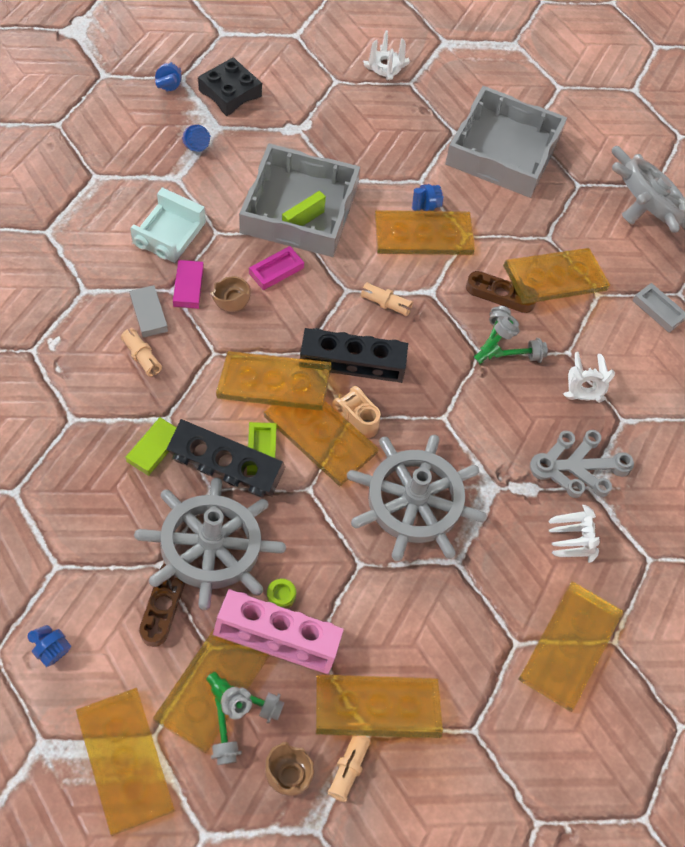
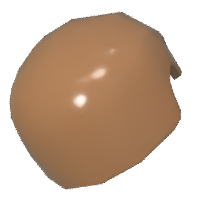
M231 276L225 277L220 282H215L214 290L210 293L213 301L221 310L234 312L243 309L247 305L251 296V288L243 278Z
M283 742L271 749L265 764V776L269 786L276 792L288 796L301 794L308 789L314 777V765L304 748H296L290 746L288 742Z

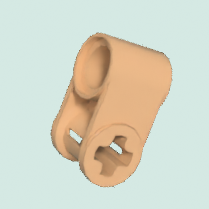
M353 386L348 394L340 399L335 398L332 401L334 410L339 417L345 420L360 437L372 438L378 433L381 416L380 410L365 396L359 387Z

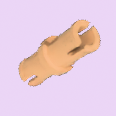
M368 282L364 285L363 288L371 291L372 294L362 290V298L380 304V307L383 309L390 308L404 316L409 315L410 310L401 307V305L412 309L413 301L395 295L392 290L387 289L385 291Z
M130 328V332L128 329L125 330L121 335V340L131 351L133 360L140 363L148 376L152 377L153 373L157 375L161 371L162 365L151 353L152 348L150 345L143 342L134 328Z
M353 733L344 757L339 759L337 763L339 769L328 790V794L334 799L346 802L355 777L360 776L362 771L361 763L371 744V740L366 736Z

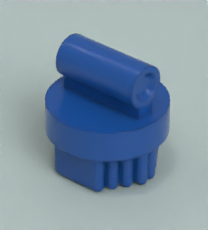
M173 62L161 65L155 74L157 88H162L166 91L177 89L182 80L181 68L175 66Z
M190 125L185 129L182 140L185 147L190 151L201 152L209 146L211 135L202 125Z
M424 184L420 188H415L412 210L420 211L422 209L424 212H428L442 207L444 196L440 185Z
M49 625L34 629L27 636L31 643L36 644L32 654L37 660L40 659L46 667L59 661L71 648L70 643L65 639L64 633L60 629L52 632V628Z

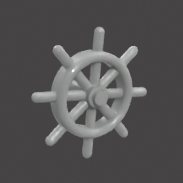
M614 146L611 152L621 163L615 162L612 165V170L622 176L629 190L637 198L636 202L622 213L624 219L630 224H634L648 210L659 220L666 223L671 232H678L680 225L685 230V197L664 173L644 160L641 154H636L631 159L619 146Z
M437 435L429 437L425 451L406 450L398 453L388 437H381L379 444L387 458L376 468L373 476L355 470H350L347 473L348 480L369 487L368 501L370 511L354 517L351 520L352 527L360 528L376 521L383 530L397 538L392 552V559L394 561L402 560L408 542L425 543L434 540L438 543L445 557L451 559L455 556L456 552L446 534L456 525L460 516L477 522H484L487 519L485 512L464 506L465 489L463 481L478 475L479 467L471 465L457 472L449 462L436 455L440 441ZM406 467L420 468L414 471L412 478ZM395 471L404 486L386 481L385 479ZM430 471L436 473L442 479L429 484L432 479ZM449 488L452 501L433 495ZM381 491L399 496V498L384 504ZM429 506L446 511L448 514L440 521H437ZM406 508L402 522L391 515L393 512ZM417 512L421 514L427 526H413Z
M219 478L212 479L210 495L196 496L182 503L170 490H163L161 498L172 511L166 517L162 530L138 529L134 533V537L138 541L160 543L161 554L166 566L149 578V584L157 587L175 575L186 584L200 588L198 605L201 610L210 608L212 589L224 588L239 581L254 595H261L263 592L262 585L249 573L258 559L259 552L284 553L286 550V545L283 542L261 540L260 528L254 517L268 508V501L260 499L249 508H246L235 500L221 496L222 481ZM204 513V523L202 524L195 515ZM224 516L232 519L222 526ZM184 522L195 534L175 531ZM241 527L247 539L228 536ZM174 544L192 545L193 547L179 556ZM227 549L247 551L238 561ZM203 556L202 569L190 565L195 559ZM218 557L228 568L214 570L215 558Z

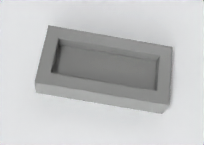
M652 283L637 293L632 300L669 333L685 321V311Z
M155 286L129 291L142 337L168 332Z

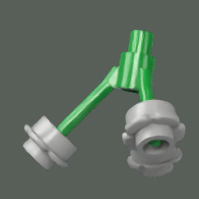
M498 306L492 308L490 312L489 322L494 326L485 344L480 347L481 351L473 356L481 364L487 358L490 360L493 357L528 354L530 361L541 363L542 359L547 357L548 348L546 342L536 338V340L528 342V348L501 350L498 345L501 338L510 340L513 336H517L520 330L518 328L519 323L511 316L510 309L505 306Z
M213 672L206 680L212 687L211 692L216 697L215 703L218 711L221 743L212 745L213 755H211V759H217V765H225L237 762L236 756L242 754V751L238 750V742H228L225 715H229L231 719H240L250 711L253 703L262 707L259 716L267 719L266 723H270L271 718L278 720L285 702L279 700L281 694L274 695L269 692L266 699L262 700L251 695L245 688L230 685L225 678L221 679L216 672Z

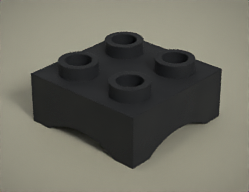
M234 57L198 76L199 91L203 95L210 97L226 116L232 114L243 103L262 97V82Z

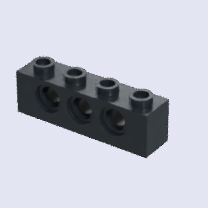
M305 328L299 368L403 383L409 343L395 339L385 340L372 336L351 335L346 332H330L319 328Z
M180 419L167 447V450L173 455L172 460L185 466L189 462L198 465L197 470L209 476H213L214 473L224 476L222 481L232 486L238 487L239 483L249 487L248 492L261 498L265 494L273 497L286 467L281 460L183 419ZM200 444H205L207 446L206 452L201 456H195V448ZM231 455L232 461L228 466H219V460L222 456ZM255 465L258 467L256 475L250 478L245 477L244 471L247 466Z

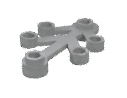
M596 430L586 432L583 442L567 460H557L564 449L571 448L575 442V436L572 432L562 431L557 439V443L547 454L539 453L532 458L530 470L537 479L546 480L551 478L567 490L570 497L579 498L585 490V484L591 487L597 496L605 497L612 489L611 482L606 478L598 479L587 470L610 469L615 475L624 477L633 469L634 461L628 453H617L613 458L583 459L601 441V435ZM588 437H593L596 441L593 442ZM562 438H568L570 442H565ZM540 463L546 464L548 468L542 467ZM560 471H569L579 479L570 480ZM598 485L605 486L606 490L600 489ZM572 486H577L580 491H574Z

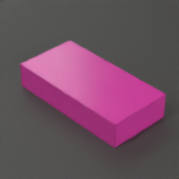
M289 246L249 267V274L260 288L265 290L304 269V261Z
M178 260L173 307L199 309L204 262Z

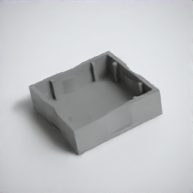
M482 86L471 106L469 116L460 125L449 145L445 165L531 198L561 138L568 117L539 106L523 103L510 95Z
M268 143L258 167L257 178L249 189L239 213L240 233L334 257L358 188L360 166L328 158L313 157L301 151ZM319 190L326 196L325 212L306 225L300 226L282 221V214Z

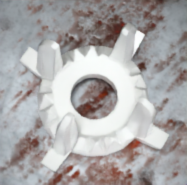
M386 30L383 44L380 45V51H377L378 40H375L371 46L369 61H363L367 69L386 77L387 80H392L393 76L398 74L401 68L408 65L410 61L409 58L405 59L406 43L404 39H401L398 54L397 52L394 53L393 49L387 51L388 30ZM387 59L388 63L385 65L381 61Z
M575 352V366L568 373L569 392L563 393L567 399L596 400L598 403L606 399L604 395L608 391L609 382L615 376V372L612 369L608 371L602 354L597 355L599 372L597 369L592 370L591 368L588 371H583L579 352ZM586 381H593V387L585 388L582 384Z
M583 505V512L559 515L549 520L550 524L581 522L579 524L555 527L550 529L549 532L581 531L583 535L576 539L552 542L553 546L559 547L584 546L552 551L553 555L558 557L588 556V563L596 559L599 553V548L596 546L599 545L600 540L599 537H595L593 518L596 515L589 506Z

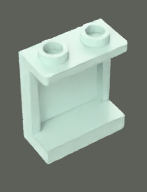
M162 187L157 193V206L140 227L133 225L130 228L132 243L140 249H146L156 254L161 259H167L176 263L206 223L205 207Z

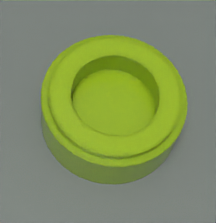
M276 579L269 584L267 588L268 602L285 609L290 608L294 604L296 588L291 581Z

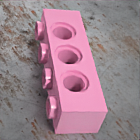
M229 589L218 614L213 635L329 674L336 657L343 628L334 626L330 622H323L308 617L301 612H293L274 603L264 602L245 593Z

